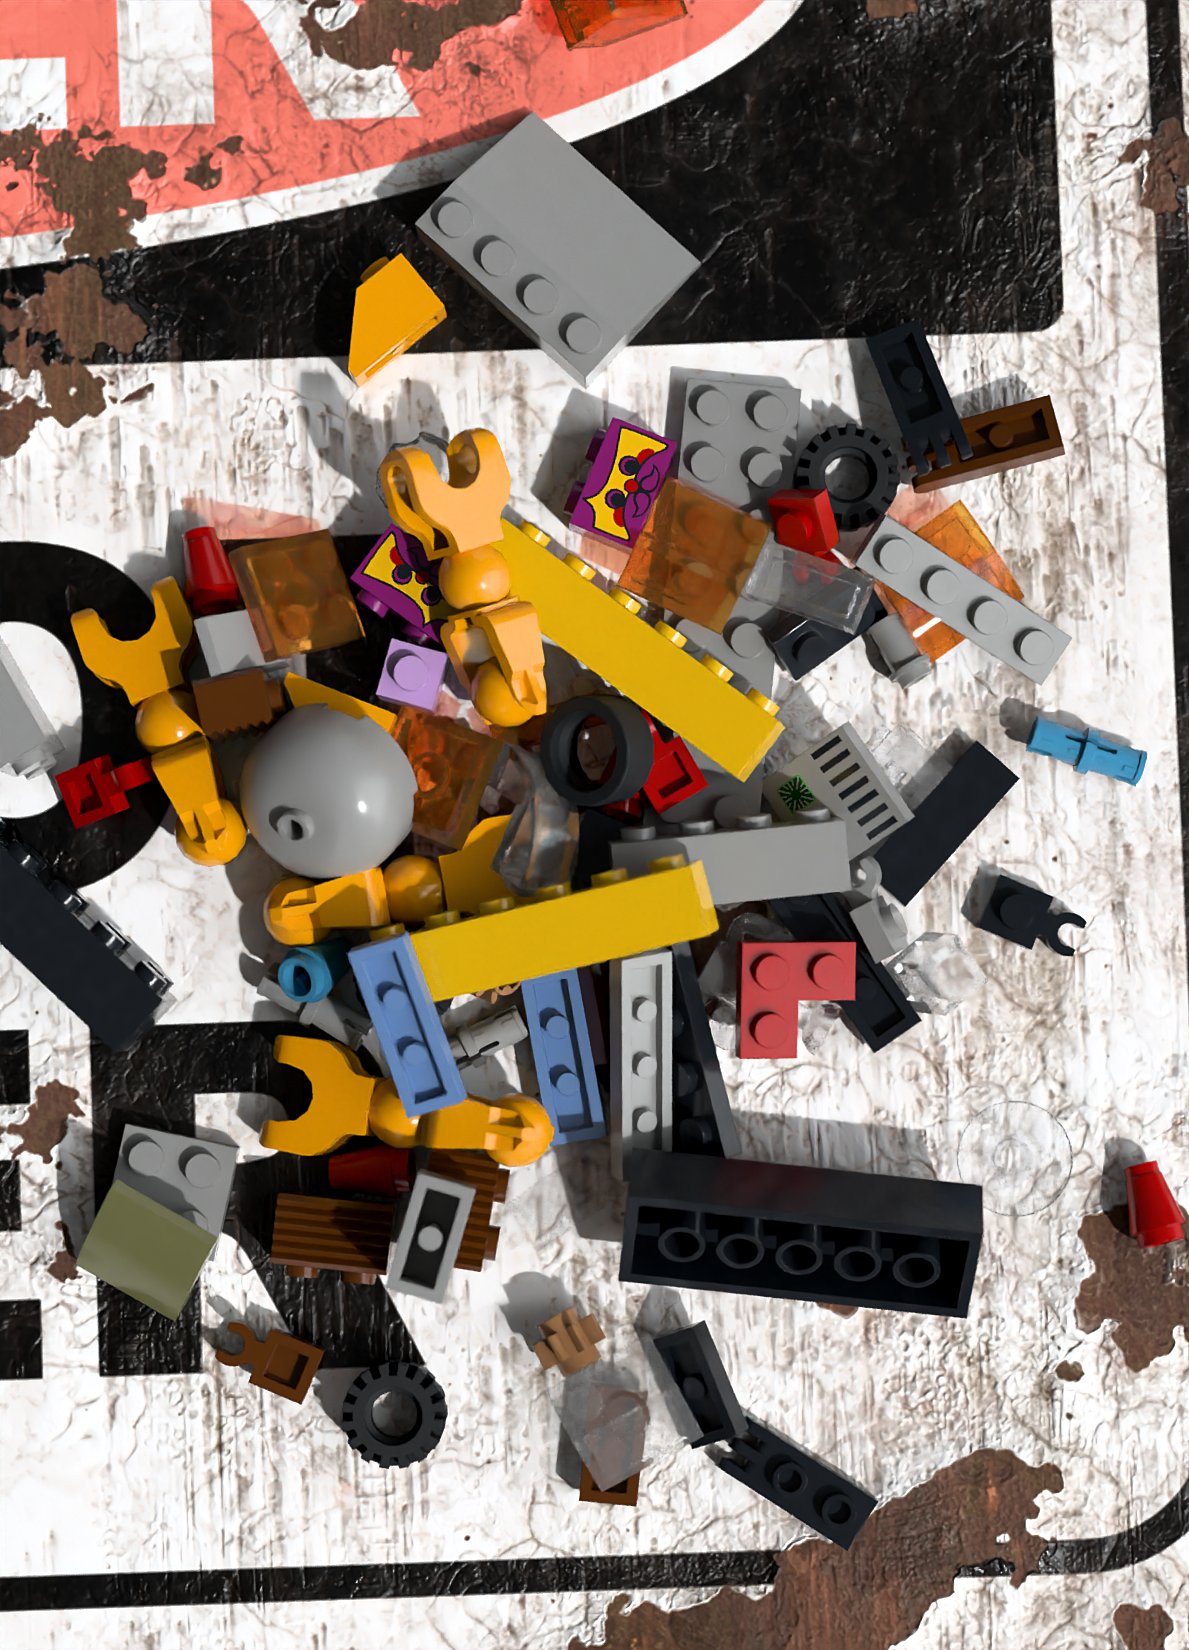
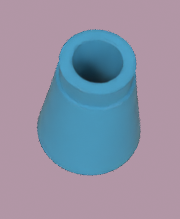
M338 937L333 940L320 942L319 944L290 950L285 955L278 970V980L282 990L289 998L297 1002L314 1003L320 1001L353 968L347 953L354 945L349 940Z

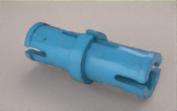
M1037 716L1036 720H1034L1026 743V751L1073 765V771L1085 775L1089 770L1115 778L1134 787L1140 781L1147 760L1146 751L1137 750L1101 738L1099 731L1087 728L1083 732L1046 720L1040 716Z

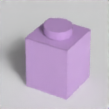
M392 638L376 695L380 700L435 715L451 661L448 654Z

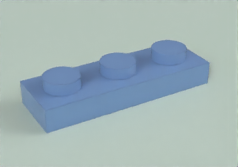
M408 931L353 947L347 954L407 1118L462 1103L467 1093Z
M577 968L523 980L521 988L542 1105L548 1113L551 1125L554 1127L553 1141L549 1143L550 1146L608 1136L597 1068L593 1063Z

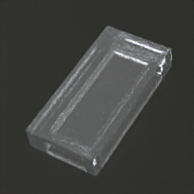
M766 540L745 593L749 599L855 635L876 581L869 574Z
M600 1139L506 1202L505 1205L536 1252H538L625 1194L628 1190V1181L621 1182L611 1176V1153Z

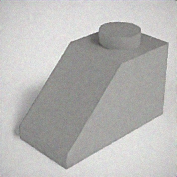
M267 606L194 620L211 677L260 666L267 673L289 667L285 652L294 650L289 628L285 618L274 619L272 611Z

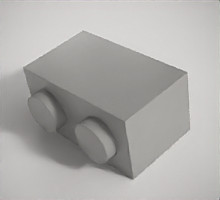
M420 1169L386 1281V1289L442 1305L477 1185Z

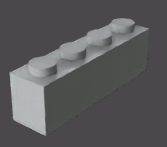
M827 807L795 810V821L772 823L771 814L769 813L736 817L737 827L714 829L713 820L710 819L685 821L678 823L679 833L656 835L655 826L628 827L620 829L621 839L608 840L610 869L614 870L625 867L628 877L648 873L650 870L647 862L682 853L684 863L701 859L713 905L852 890L845 820L838 816L830 817L829 808Z

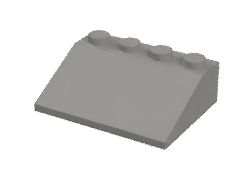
M531 112L453 181L415 223L418 238L585 389L595 381L701 265L699 260L534 112Z

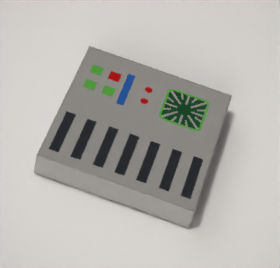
M849 721L763 781L762 793L782 822L795 821V810L821 807L829 808L830 817L838 816L844 819L849 861L915 817Z

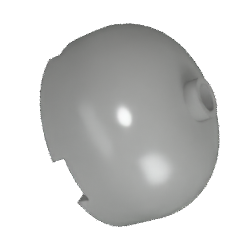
M313 703L296 707L282 715L253 745L241 772L240 803L244 819L252 836L274 861L300 876L321 881H332L343 876L374 869L391 855L406 838L414 825L412 822L414 809L413 795L418 790L413 769L405 753L394 738L379 724L365 715L358 720L342 712L328 709V703Z

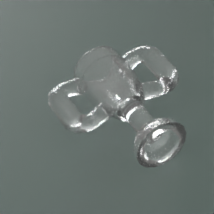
M744 913L734 919L727 931L726 940H719L698 977L704 1005L706 1006L708 1003L716 1000L726 1007L736 1010L737 940H743L744 934L747 933L758 940H797L794 935L760 914ZM798 1002V1028L802 1029L801 1039L806 1050L815 1056L822 1046L842 1006L834 1003L820 1004L813 1010ZM707 1015L715 1046L722 1050L735 1051L736 1030Z

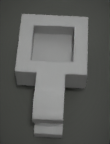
M868 856L859 861L866 874L864 884L856 885L851 881L852 890L840 891V893L849 901L853 909L849 913L875 963H878L908 946L904 938L908 934V929L898 908L892 903L887 905L883 895L878 897L877 888L881 882L882 872L878 862L872 856Z

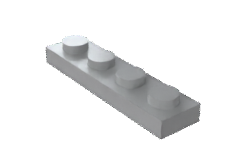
M880 514L850 561L854 566L1040 686H1042L1072 640L1071 636L887 515Z
M664 947L610 959L611 1176L621 1182L629 1181L632 1148L672 1152V951Z

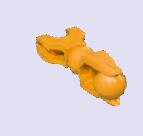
M481 427L470 428L457 434L450 441L446 449L449 472L447 484L441 480L428 453L412 447L392 450L384 457L380 464V479L391 518L405 532L416 536L422 542L428 561L444 557L438 570L439 589L446 602L458 610L459 613L447 616L448 622L441 627L440 636L460 684L468 690L475 710L486 725L519 726L533 715H542L546 712L547 693L542 672L545 659L537 612L531 602L520 601L519 596L506 599L511 586L510 566L502 552L489 544L504 539L500 517L501 511L508 501L511 487L510 474L497 438L492 432Z
M173 576L156 581L152 585L151 594L154 600L156 619L150 631L138 640L120 641L113 638L105 621L99 617L93 608H86L73 613L71 624L86 667L108 686L124 690L130 704L138 711L135 719L137 738L144 750L153 755L151 756L152 768L178 814L174 827L178 848L183 856L197 865L213 867L229 864L245 845L248 832L247 824L240 807L227 798L218 756L212 744L205 737L206 734L202 731L196 699L191 694L192 689L187 674L189 665L197 655L200 640L194 623L195 617L190 605L186 602L183 589Z
M525 812L484 819L468 833L457 852L438 856L435 861L422 855H405L393 860L383 871L381 867L354 875L343 876L326 883L299 875H292L278 881L268 891L263 902L264 924L268 933L278 943L290 948H298L319 944L331 930L375 929L389 926L391 921L396 924L403 923L404 926H411V928H421L426 926L425 917L458 909L459 914L479 915L482 914L479 904L513 895L516 905L536 901L537 897H519L507 889L501 877V862L510 848L522 843L533 842L543 835L546 828L544 816L538 812Z
M278 1035L275 1037L273 1049L275 1060L305 1072L312 1083L313 1099L308 1111L295 1121L267 1120L263 1122L259 1136V1143L262 1147L305 1156L327 1155L342 1148L356 1135L377 1136L385 1144L395 1148H413L421 1144L429 1148L484 1149L499 1164L507 1167H525L537 1161L547 1150L549 1143L553 1141L554 1127L551 1125L546 1109L535 1098L528 1095L509 1093L490 1100L466 1092L467 1096L462 1103L407 1118L393 1077L387 1079L370 1075L363 1069L357 1055L344 1043L292 1035Z

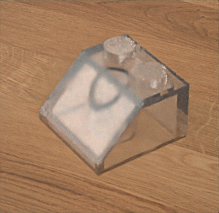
M649 1332L545 1389L573 1445L601 1492L704 1436Z

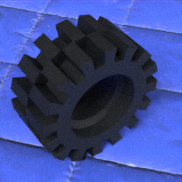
M846 423V426L837 428V425L828 427L824 433L820 435L818 433L810 440L797 463L795 471L796 480L794 483L795 489H827L837 530L847 529V532L858 531L860 527H869L874 524L880 514H885L891 506L900 484V473H898L897 469L899 461L896 453L892 455L889 450L890 443L884 437L881 440L874 435L875 430L866 427L865 430L856 428L857 424ZM852 457L862 462L869 474V485L861 496L845 500L834 496L827 488L825 471L828 465L837 458Z
M390 1359L389 1362L381 1363V1361L377 1362L366 1371H362L348 1389L341 1412H343L342 1429L343 1432L347 1433L349 1438L347 1442L352 1450L356 1448L362 1454L360 1458L368 1463L370 1460L379 1464L380 1468L389 1469L390 1466H399V1469L409 1467L413 1462L418 1461L419 1463L438 1445L446 1426L448 1405L445 1403V1393L442 1386L439 1387L435 1381L436 1377L429 1370L426 1372L419 1368L420 1364L412 1361L410 1363L401 1362V1359ZM397 1391L404 1393L416 1405V1424L409 1432L403 1435H387L380 1431L373 1421L372 1409L374 1402L387 1392Z

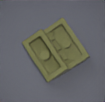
M116 1179L92 1224L75 1265L175 1322L185 1307L196 1280L206 1266L218 1237Z

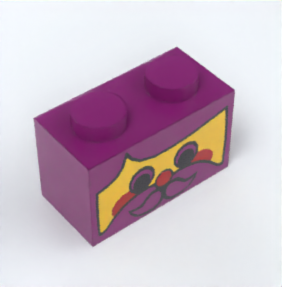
M615 417L612 418L607 431L598 427L585 456L586 460L594 463L586 483L577 480L574 482L564 506L563 512L572 515L569 522V530L633 556L676 453L677 443Z
M391 523L350 578L354 585L361 589L355 598L381 618L384 617L388 610L407 623L401 632L419 646L431 649L436 644L446 652L440 636L441 627L448 622L447 616L459 613V611L446 602L439 589L438 570L442 559L437 558L428 561L423 545Z

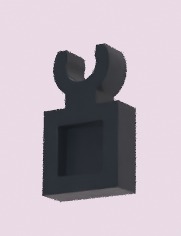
M1000 874L997 876L976 928L1027 950H1032L1035 940L1039 936L1044 938L1047 947L1053 953L1060 956H1073L1075 949L1063 945L1059 941L1058 930L1066 923L1076 928L1084 929L1087 922L1075 913L1066 912L1057 915L1048 913L1053 896Z

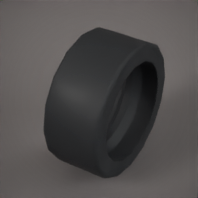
M597 694L577 696L560 703L547 718L540 737V760L546 779L559 796L572 804L591 807L616 804L634 797L647 782L654 763V740L648 721L633 703L619 695ZM591 716H598L605 721L613 733L617 746L616 765L609 780L602 785L596 784L589 779L581 767L577 754L579 733L583 723Z

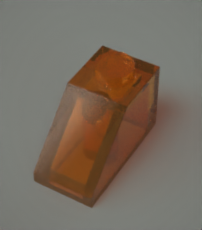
M550 0L557 18L559 30L565 39L568 49L606 47L678 21L688 15L684 0Z

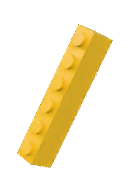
M502 517L500 523L504 539L489 544L502 552L510 566L511 586L506 599L519 596L520 601L531 602L536 609L539 629L542 634L744 783L785 728L780 721L774 718L780 707L753 687L744 696L727 682L733 673L705 653L699 662L681 649L687 641L685 637L662 620H659L654 628L649 626L636 616V613L642 606L616 586H613L608 594L590 582L596 572L568 552L562 561L545 549L551 539L525 519L516 528Z
M682 853L647 862L650 870L648 873L628 877L626 868L623 867L591 876L592 887L572 891L570 883L567 881L535 890L536 901L516 905L514 896L511 895L479 904L482 913L479 915L461 919L458 909L425 917L426 928L408 933L433 1002L710 935L719 929L702 860L684 863ZM398 923L369 932L371 942L405 932L403 923Z

